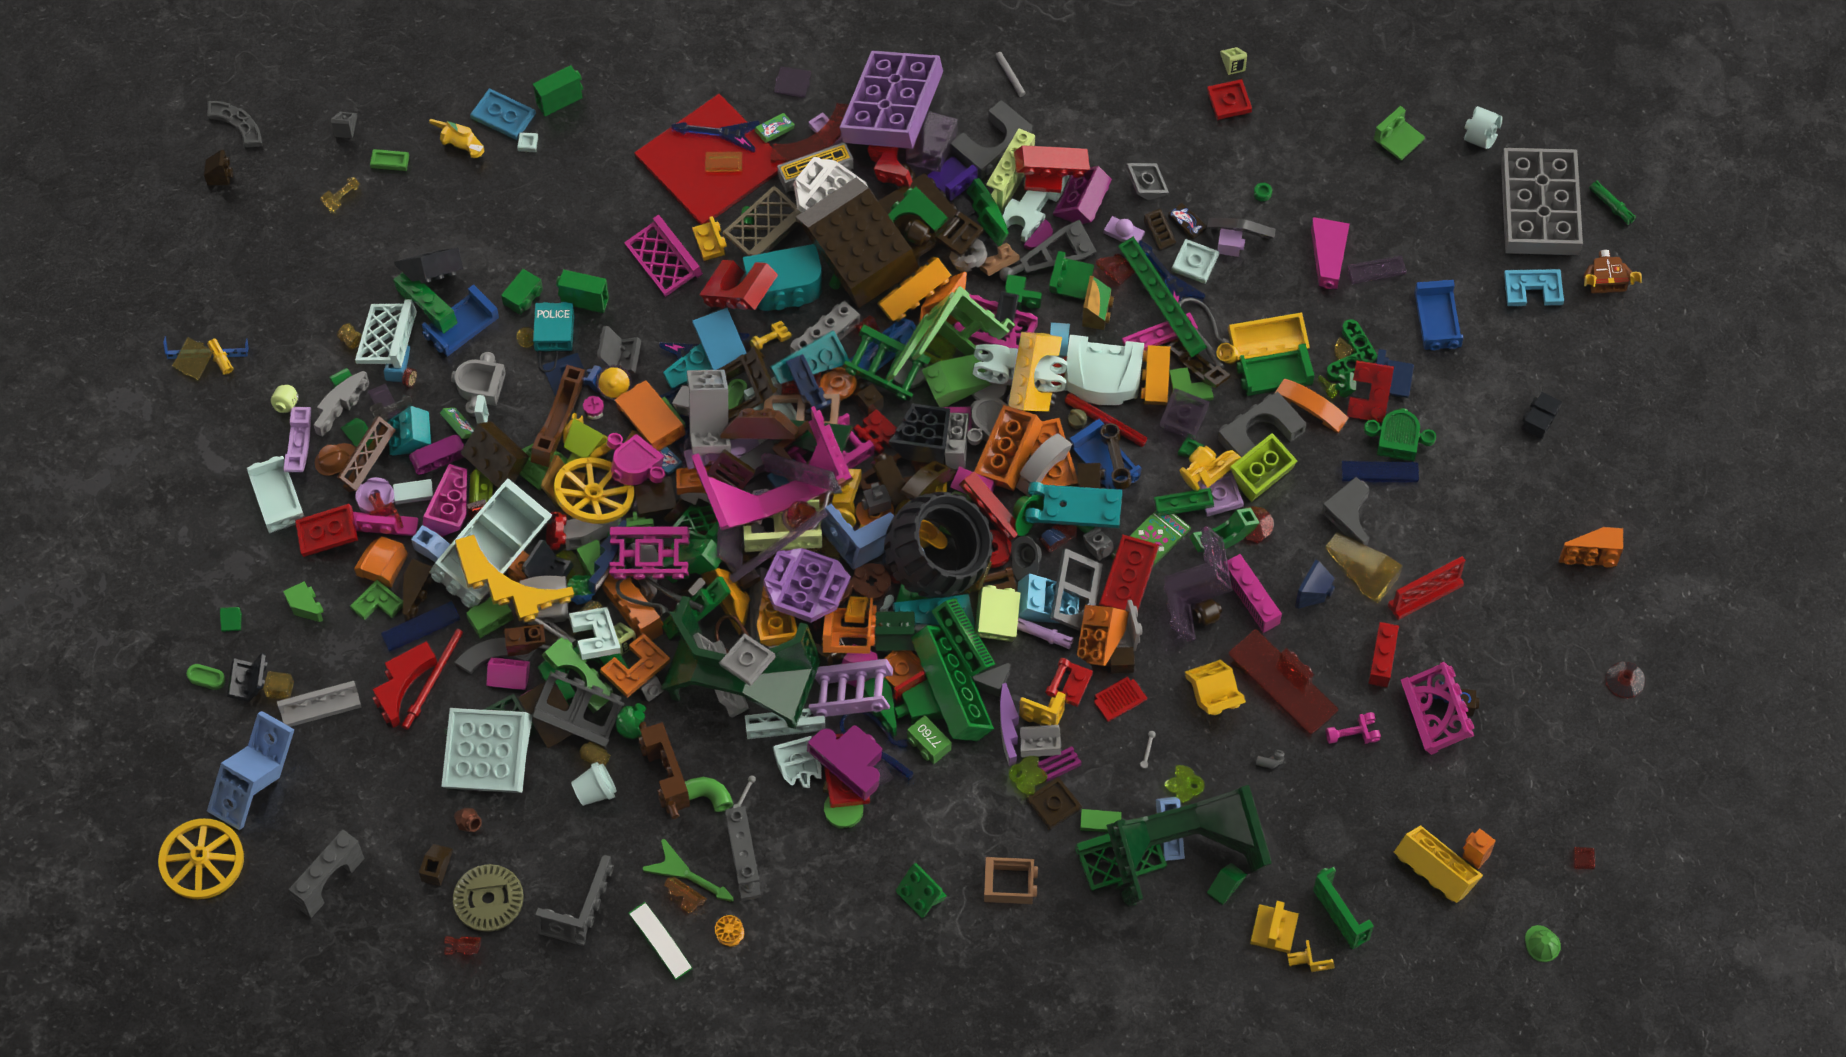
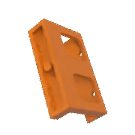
M870 598V607L866 613V619H868L867 627L841 626V620L845 618L847 608H837V610L825 615L823 653L870 654V648L875 644L877 605H873V598ZM842 637L867 639L866 646H841L839 642Z

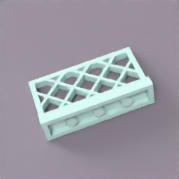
M405 299L404 304H371L356 355V364H393L394 368L402 367L417 313L412 299ZM375 310L384 311L377 317L374 315ZM396 310H401L396 316L391 314ZM387 316L391 318L385 323L380 321ZM378 323L380 326L372 331L370 327ZM393 323L397 324V326L392 330H389L387 328ZM385 330L387 333L380 338L376 335ZM374 337L376 340L368 345L366 341ZM389 337H392L393 341H391L387 345L383 342ZM381 344L383 347L375 352L373 348ZM368 351L372 353L368 357H362ZM384 352H389L388 357H380Z

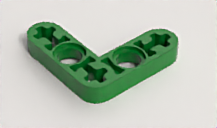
M1353 319L1346 320L1343 323L1342 333L1354 354L1329 364L1326 376L1334 382L1338 381L1335 380V377L1339 374L1346 376L1349 372L1354 373L1355 368H1349L1347 366L1348 362L1356 364L1357 360L1376 363L1377 360L1374 348L1359 323ZM1349 326H1350V328H1354V332H1352L1351 329H1348V330H1347V328H1348ZM1361 340L1365 345L1358 347L1354 342ZM1364 351H1366V355L1368 358L1372 357L1371 361H1369V359H1365Z

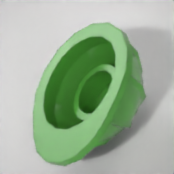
M1536 925L1528 929L1525 935V943L1531 957L1540 962L1554 960L1561 950L1559 938L1544 926Z

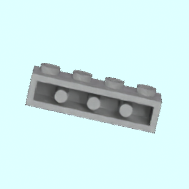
M845 300L840 305H835L829 314L822 316L817 324L809 327L800 338L792 341L790 353L796 352L832 330L835 331L838 339L841 340L860 324V314Z

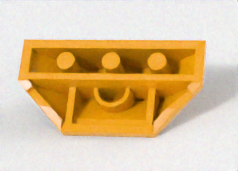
M717 568L702 573L701 577L707 586L716 577H723L731 593L719 605L726 615L736 616L745 627L750 610L749 602L751 601L747 592L741 590V585L732 576L730 571ZM728 618L739 635L743 634L738 624L733 619Z

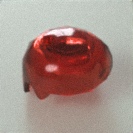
M795 501L787 511L786 518L788 524L799 531L810 530L816 520L815 508L805 501Z

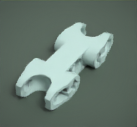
M1069 175L1062 178L1061 193L1028 190L1020 202L1012 198L1003 214L1006 227L1008 228L1013 224L1024 227L1021 241L1027 242L1045 219V214L1040 212L1048 199L1055 202L1059 200Z
M981 344L976 346L974 357L983 362L974 364V376L997 384L1006 383L1009 379L1013 380L1017 354H1011V350L1003 345ZM985 350L989 354H980L979 351ZM1054 355L1042 357L1034 372V385L1036 389L1043 392L1063 391L1066 379L1057 374L1066 371L1067 361ZM1059 363L1062 365V367L1058 368L1054 367L1053 365ZM982 368L987 371L983 373L979 372L978 369ZM1051 382H1060L1061 385L1055 386Z

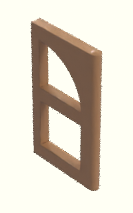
M823 394L826 401L830 399L832 401L830 421H824V423L838 424L840 394ZM772 395L764 401V409L770 408L774 410L773 403H798L796 420H805L806 403H803L800 395Z

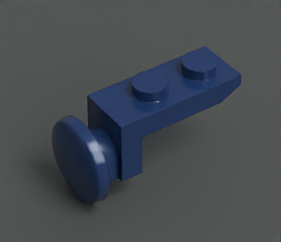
M803 354L786 361L803 403L809 402L810 407L815 406L816 411L822 410L832 403L831 399L825 400L823 396L825 393L822 387H818ZM811 408L805 410V412L810 414Z

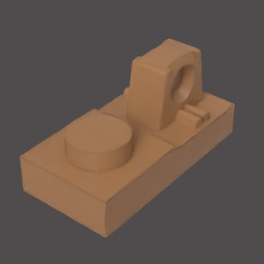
M1008 243L997 247L998 254L987 257L980 266V270L990 276L1002 268L1019 261V254L1013 251Z

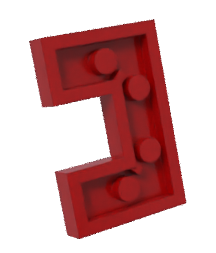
M1356 360L1353 380L1372 384L1369 400L1350 397L1347 417L1383 422L1387 410L1394 366Z

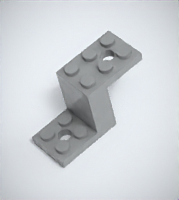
M687 370L689 435L692 454L699 453L700 456H704L707 453H715L720 455L724 449L731 453L730 439L720 438L724 428L728 425V385L725 370Z

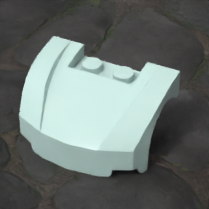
M1070 335L1064 390L1075 394L1088 403L1097 405H1121L1125 400L1137 399L1144 343L1126 341L1125 346L1091 343L1088 342V337Z

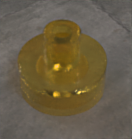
M523 327L518 330L516 336L521 346L529 347L534 344V330L532 328Z

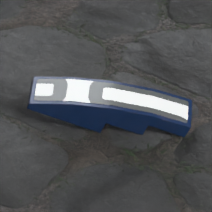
M623 520L617 527H627V521ZM611 535L600 545V557L594 563V575L588 580V590L594 594L609 576L610 562H616L620 554V545H611L610 543Z

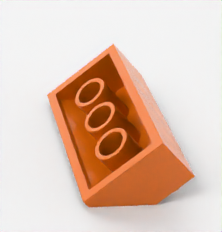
M1003 405L975 468V473L993 480L996 486L1014 491L1021 476L1020 472L1025 466L1042 428L1043 422L1035 414Z

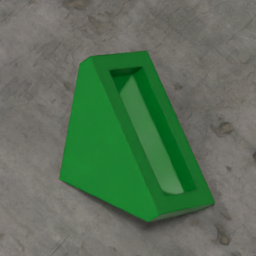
M358 418L351 420L341 427V430L355 447L358 446L369 429L365 422ZM368 439V441L366 442L367 448L369 447L373 439Z

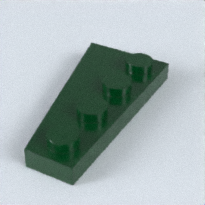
M791 420L797 427L801 426L804 422H806L799 420ZM830 424L840 451L843 453L853 427L850 425ZM808 431L791 445L814 453L817 441Z

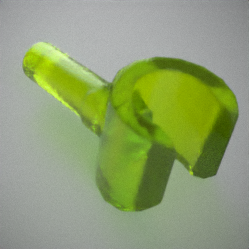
M1319 375L1318 379L1327 387L1326 394L1334 398L1338 393V390L1335 389L1337 384L1330 383L1322 375Z

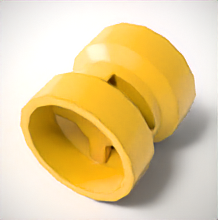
M1229 343L1220 344L1216 351L1217 357L1227 364L1236 363L1240 356L1239 350Z

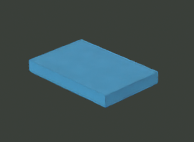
M489 88L470 114V117L517 140L519 133L525 130L536 114V111Z
M728 308L692 321L712 370H717L740 355L747 354Z

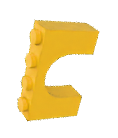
M1021 332L1008 403L1009 407L1028 411H1049L1052 393L1036 389L1034 385V372L1042 357L1046 355L1059 356L1062 337L1045 333Z

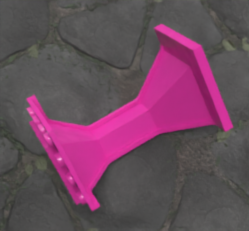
M815 406L811 407L812 420L809 421V424L817 441V446L804 475L797 480L760 495L750 494L709 477L699 453L692 455L696 472L702 486H704L721 530L766 519L784 510L815 499L851 478L830 424L824 426L822 413L820 410L816 411Z

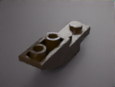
M933 461L919 470L904 485L900 493L905 495L907 499L912 500L918 496L936 492L937 486L953 480L957 471L937 461Z

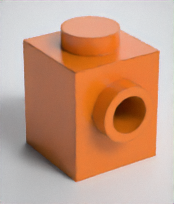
M524 551L508 568L509 578L517 583H520V580L528 579L522 571V566L529 557Z

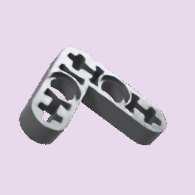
M1208 218L1207 228L1212 230L1228 229L1246 232L1262 238H1275V228L1245 219Z

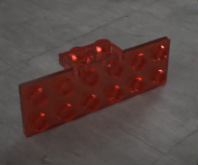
M1257 629L1253 630L1229 652V655L1310 734L1317 731L1338 712V708L1311 683L1314 677L1311 668L1304 665L1298 656L1287 648L1280 653Z

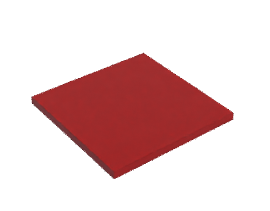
M720 94L634 152L635 157L700 225L709 223V217L713 216L715 219L778 174L777 166L786 163L768 143H765L760 138L755 129ZM679 125H684V129L679 128ZM725 128H728V135L722 133ZM737 129L740 130L739 137H736V132L734 134H730L731 131H737ZM743 137V139H744L749 145H747L745 142H744V144H742V143H741L740 141H738L736 138H738V139L741 140V138Z

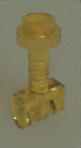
M354 176L347 178L348 183L334 195L327 191L321 196L320 200L326 207H329L331 212L342 206L339 201L342 196L351 189L355 191L358 189L360 183Z

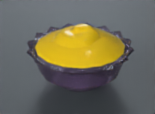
M613 364L600 370L595 384L601 396L607 400L615 401L619 395L631 390L632 380L627 369L622 368L621 365L616 366Z

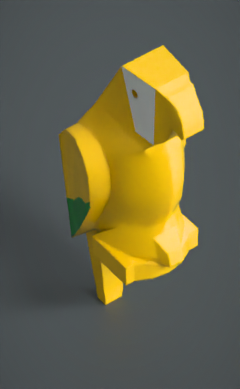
M433 119L429 120L430 124L443 129L440 135V141L443 145L450 143L457 148L467 150L472 158L480 157L484 153V146L474 136L469 127L449 121L445 123Z

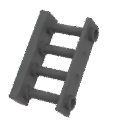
M745 806L726 809L727 827L741 901L761 898L759 875Z

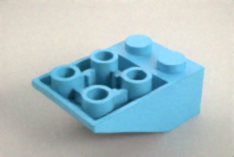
M1030 573L1018 581L1017 592H1021L1018 617L1033 622L1059 623L1050 619L1057 581ZM1063 591L1060 613L1068 615L1077 614L1079 611V597Z

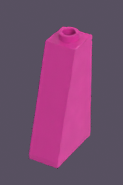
M1313 217L1311 234L1319 286L1327 289H1337L1350 225L1348 223Z

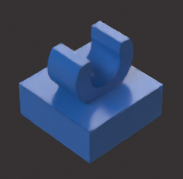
M594 365L592 369H587L588 377H584V383L589 385L593 391L599 392V378L604 371L600 366Z

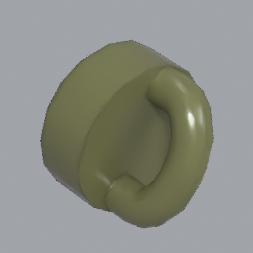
M1072 409L1068 415L1069 425L1075 429L1085 426L1087 421L1086 413L1080 409Z

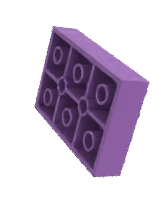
M871 51L840 125L844 143L913 149L943 73L940 56Z

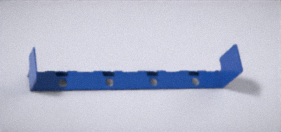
M166 336L163 343L167 359L214 357L210 349L168 351ZM246 339V348L222 349V351L229 353L227 357L248 356L247 352L249 349L248 340Z

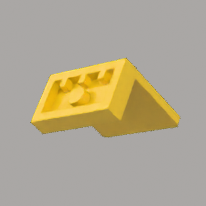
M1058 692L1055 698H1051L1048 707L1021 697L1019 716L1027 722L1033 721L1040 724V726L1058 725L1065 710V694Z

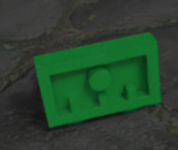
M1058 251L1049 284V291L1085 300L1089 278L1093 274L1094 265L1067 259L1065 252Z

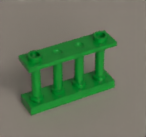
M863 325L859 333L862 339L852 362L845 361L842 368L852 376L858 375L896 394V397L902 401H910L913 393L909 392V389L919 369L922 367L926 368L931 357L922 354L914 360L912 357L916 350H913L907 359L912 362L913 366L901 388L892 383L893 379L888 381L886 378L883 379L876 376L875 373L885 352L891 351L895 353L896 358L887 374L888 376L906 345ZM873 342L878 345L879 350L869 370L866 371L858 367V364L868 344Z

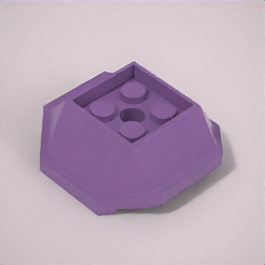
M798 548L788 551H777L764 578L763 585L774 610L813 622L837 610L851 576L844 570L838 560Z

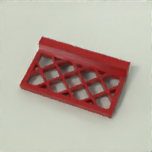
M1461 556L1398 589L1395 598L1388 602V606L1396 618L1400 620L1463 587L1464 582L1461 579V575L1466 561L1464 557Z

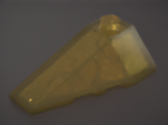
M1336 533L1326 545V549L1338 564L1342 565L1348 572L1347 575L1357 583L1361 592L1377 603L1382 600L1401 574L1403 565L1394 559L1339 533Z

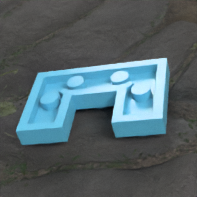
M1560 269L1505 270L1504 280L1507 306H1526V290L1543 289L1544 305H1563L1564 296Z

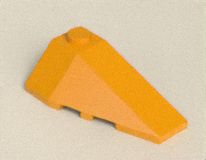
M763 585L757 620V632L760 643L768 647L778 646L795 637L797 625L794 616L774 610Z

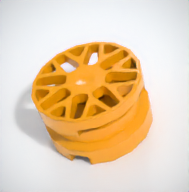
M727 915L716 922L715 934L722 945L732 947L738 945L744 938V928L740 919L736 916Z

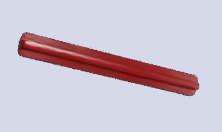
M1068 393L1065 403L1084 411L1087 416L1094 420L1100 419L1104 425L1109 423L1116 424L1119 427L1120 435L1141 447L1146 444V436L1074 394Z

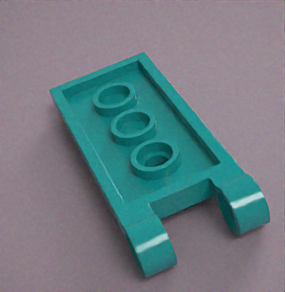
M1040 482L1029 483L1028 494L1030 496H1043L1044 507L1043 511L1036 508L1027 509L1025 515L1027 522L1119 528L1122 490L1043 485ZM1066 502L1067 505L1065 507H1061L1060 503Z

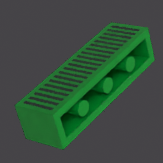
M956 598L947 600L932 610L933 615L971 677L983 673L996 665Z

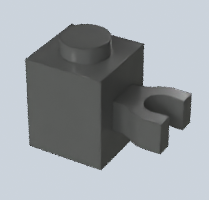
M877 482L871 484V489L863 491L861 503L863 509L868 511L869 516L891 509V499L885 485L879 486Z

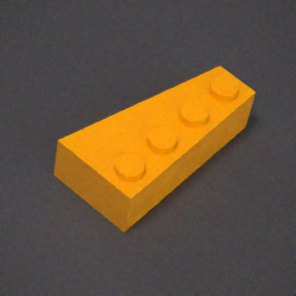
M931 257L927 261L929 265L925 264L915 271V276L906 278L900 284V288L896 287L877 303L890 321H900L906 316L905 312L908 309H915L920 305L919 301L925 297L927 299L935 293L934 289L937 286L942 287L949 282L948 278L951 274L938 257Z

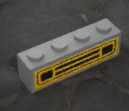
M843 142L778 165V177L785 192L795 191L794 181L813 157L837 161L849 171L854 169L853 158L846 143Z

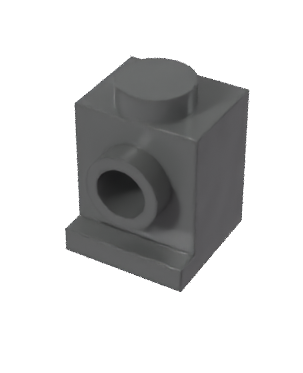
M1096 527L1083 535L1086 549L1099 561L1114 552L1112 540L1101 531L1100 527Z

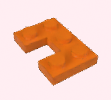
M644 633L629 645V649L640 658L630 669H627L616 657L600 669V673L627 698L670 663V657Z

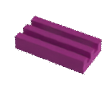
M1071 746L1061 751V755H1054L1038 762L1037 767L1045 781L1048 782L1081 766L1082 762L1078 759V755ZM1071 760H1074V761H1075V762L1070 763V764H1068V765H1066V766H1064V767H1062V768H1060V769H1058V770H1056V771H1054V772H1052V773H1050V774H1047V773H1046V772H1048V771H1050V770H1052V769H1054V768H1058V767L1062 766L1063 764H1065V763H1067V762H1069V761H1071Z

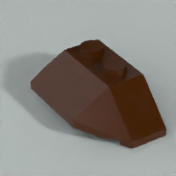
M746 408L741 410L724 428L720 438L795 439L799 433V428L779 410H772L770 408L754 410Z

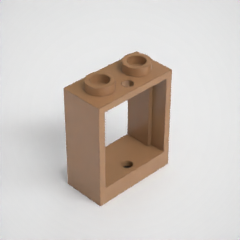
M986 857L984 902L1032 904L1033 897H1037V885H1033V878L1038 876V866H1034V859ZM993 870L1028 871V894L993 892Z

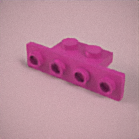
M353 512L356 531L414 536L417 533L419 522L417 517Z

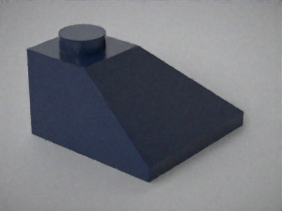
M1318 560L1314 561L1298 590L1295 607L1298 609L1324 602L1327 596L1331 597L1335 590V586H1333L1335 578Z

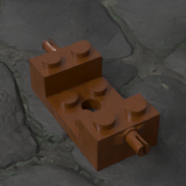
M642 722L639 725L641 737L638 738L643 757L647 756L649 762L661 758L663 767L667 770L668 778L659 781L660 789H657L658 799L661 808H666L667 813L671 814V818L676 819L680 816L678 810L690 807L685 781L663 722L649 727L646 726V722Z

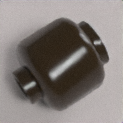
M918 219L910 220L903 232L905 239L916 246H921L922 243L927 244L932 235L929 233L930 226Z
M1211 598L1196 603L1194 609H1192L1194 621L1202 626L1218 622L1222 613L1221 605Z

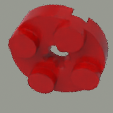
M553 511L551 512V524H547L546 543L550 545L551 550H558L560 545H564L566 541V534L563 533L566 525L567 516L561 512Z
M990 530L993 535L991 545L998 549L992 552L988 566L995 568L1009 561L1012 545L1006 535L1000 534V531Z

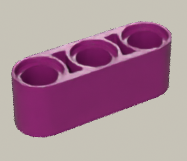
M452 435L412 452L409 455V459L417 474H425L463 458L464 456L461 454V451L464 448V444L459 435Z

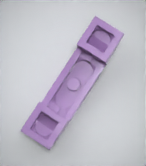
M293 407L290 416L291 429L288 452L285 454L284 472H303L310 440L311 407Z

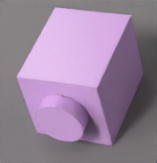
M1221 229L1217 249L1219 254L1239 257L1240 250H1244L1245 239H1242L1243 232Z

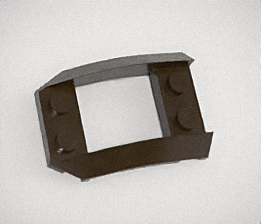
M755 346L751 347V351L747 354H742L732 362L717 369L725 370L727 381L746 371L755 392V396L728 410V420L735 418L743 409L755 408L775 394L778 389L773 385L763 361L765 356Z

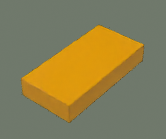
M849 597L845 622H865L869 604L868 597Z

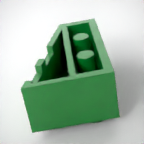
M689 539V545H679V562H688L689 576H684V578H690V574L693 573L699 575L717 569L726 553L712 539ZM674 542L671 545V549H674ZM665 557L663 568L658 569L682 568L674 567V557ZM665 576L671 583L677 582V579H673L672 576Z

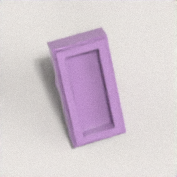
M1112 216L1104 229V234L1121 242H1125L1134 236L1139 244L1145 235V231L1133 226L1129 219H1117Z

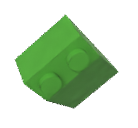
M974 354L939 361L922 370L939 407H947L992 385L988 381L973 375L974 364L981 362V360L974 357ZM978 369L979 372H986L985 369Z

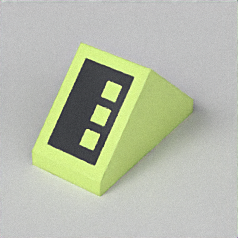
M1238 47L1220 51L1228 75L1245 71L1247 62L1246 52Z
M620 622L614 626L622 656L630 650L629 645L636 640L634 630Z

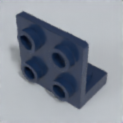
M1379 349L1376 364L1394 366L1389 395L1408 398L1414 365L1389 360L1388 357H1385L1386 350Z

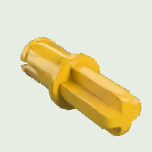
M212 339L208 341L207 345L214 355L213 361L218 364L222 374L225 375L232 372L234 368L227 358V353L222 351L217 340Z

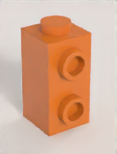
M1479 828L1476 833L1472 832L1467 837V843L1463 847L1465 851L1462 858L1479 869L1491 855L1496 840Z

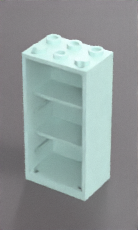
M507 478L456 539L474 535L479 548L487 560L504 575L515 559L544 528L552 514ZM455 540L435 562L429 572L436 582H442L449 593L459 596L462 599V603L469 608L477 606L489 592L487 583H484V586L478 589L467 587L455 547Z

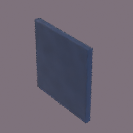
M578 353L558 359L555 369L551 372H545L555 397L567 365L584 369ZM555 361L542 365L543 369H552Z

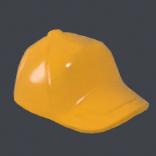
M921 521L919 530L921 547L926 548L932 545L938 549H944L948 543L946 536L931 522Z

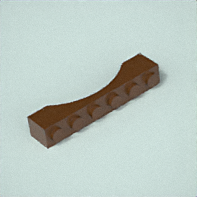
M570 365L566 366L549 416L532 446L530 462L549 467L582 389L585 375L584 369Z

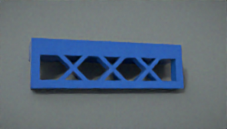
M902 318L900 321L892 324L882 334L906 345L916 326L912 320ZM873 342L868 344L858 367L866 371L869 370L879 350L877 344ZM891 351L885 352L877 371L893 359L895 353Z

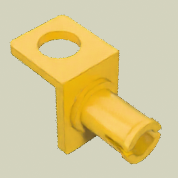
M1306 940L1307 949L1305 951L1287 953L1289 966L1308 963L1311 972L1335 968L1333 959L1313 962L1309 940Z

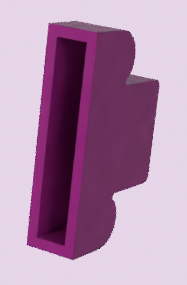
M854 725L837 740L836 734L832 730L822 729L807 742V752L864 801L877 790L880 773L873 766L881 760L882 747L876 743L870 734L864 733L859 727Z

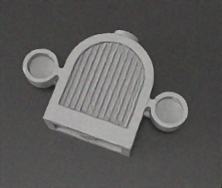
M491 352L483 353L480 356V360H468L462 363L456 371H453L451 376V382L456 383L460 396L469 401L465 408L467 414L471 417H475L474 410L477 395L484 396L486 404L496 406L506 372L504 364L496 363L495 356Z
M1010 395L1007 397V404L995 397H986L972 403L970 407L972 409V429L967 433V441L971 445L980 444L982 439L987 443L1003 405L1008 406Z

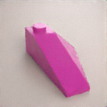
M451 464L448 465L423 516V525L441 537L460 530L466 518L467 469Z

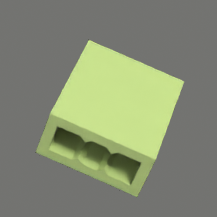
M986 585L980 589L975 631L979 637L1013 642L1017 635L1021 592H1015V589L1012 588L996 589L992 585Z

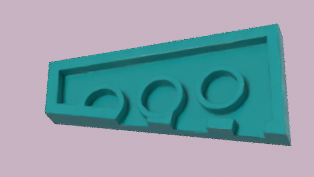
M832 330L769 368L777 383L781 384L793 380L786 361L802 354L806 358L812 374L844 365L845 361L850 363L851 361L835 331Z

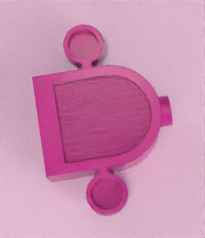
M611 433L608 436L607 446L615 450L611 474L616 481L625 485H638L648 478L654 483H661L664 480L665 471L662 469L664 455L636 434L625 443H622L623 438L618 433Z

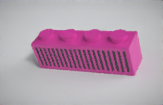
M1239 554L1225 561L1222 573L1263 633L1279 625L1282 613L1242 555Z

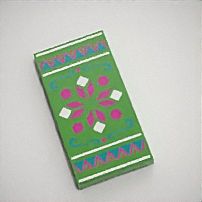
M1155 511L1130 536L1159 544L1160 547L1153 565L1154 567L1191 530V527L1175 514L1158 517ZM1117 549L1111 554V557L1113 559L1115 558Z

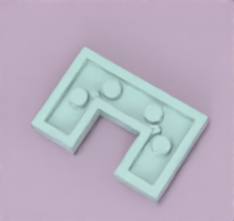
M607 607L569 613L573 633L593 629L595 638L578 641V649L582 660L621 653Z

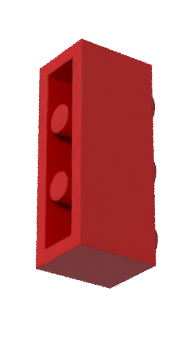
M1379 623L1368 684L1388 687L1399 625Z

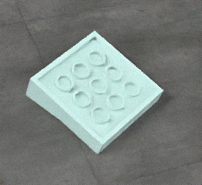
M450 708L442 787L446 789L522 793L526 753L533 716L527 712Z

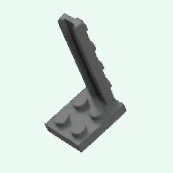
M604 855L601 858L579 919L569 914L555 913L551 909L538 908L535 914L538 934L584 946L587 930L592 928L594 923V911H598L600 907L601 893L604 894L607 888V876H611L614 865L611 864V856Z

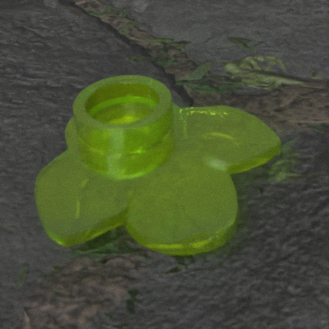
M1027 756L1020 764L1013 765L1009 770L1010 779L1017 783V787L1022 793L1033 795L1035 793V785L1043 783L1048 777L1043 769L1037 767L1039 757ZM1022 771V775L1017 777V772Z
M1176 765L1177 777L1165 782V787L1170 792L1176 793V798H1179L1180 802L1191 800L1194 795L1200 794L1205 786L1203 779L1196 776L1190 767L1184 765ZM1192 784H1197L1198 787H1197V788H1192L1191 785H1192Z

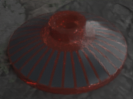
M1618 662L1607 671L1606 684L1609 690L1616 696L1632 698L1642 692L1645 686V676L1637 665L1630 662ZM1623 675L1629 676L1630 679H1625Z

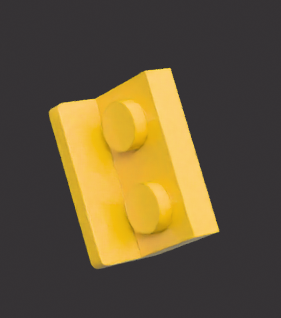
M713 216L709 217V223L692 227L703 261L725 255L724 248L727 247L724 236L721 237L719 234L721 232L719 222H715Z

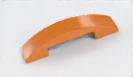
M1284 379L1276 390L1289 404L1293 402L1321 419L1323 425L1336 433L1340 432L1348 420V417L1327 399L1296 382Z

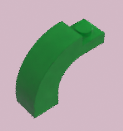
M1251 508L1239 509L1220 526L1206 531L1194 532L1189 538L1198 553L1207 551L1208 554H1214L1244 539L1260 522Z

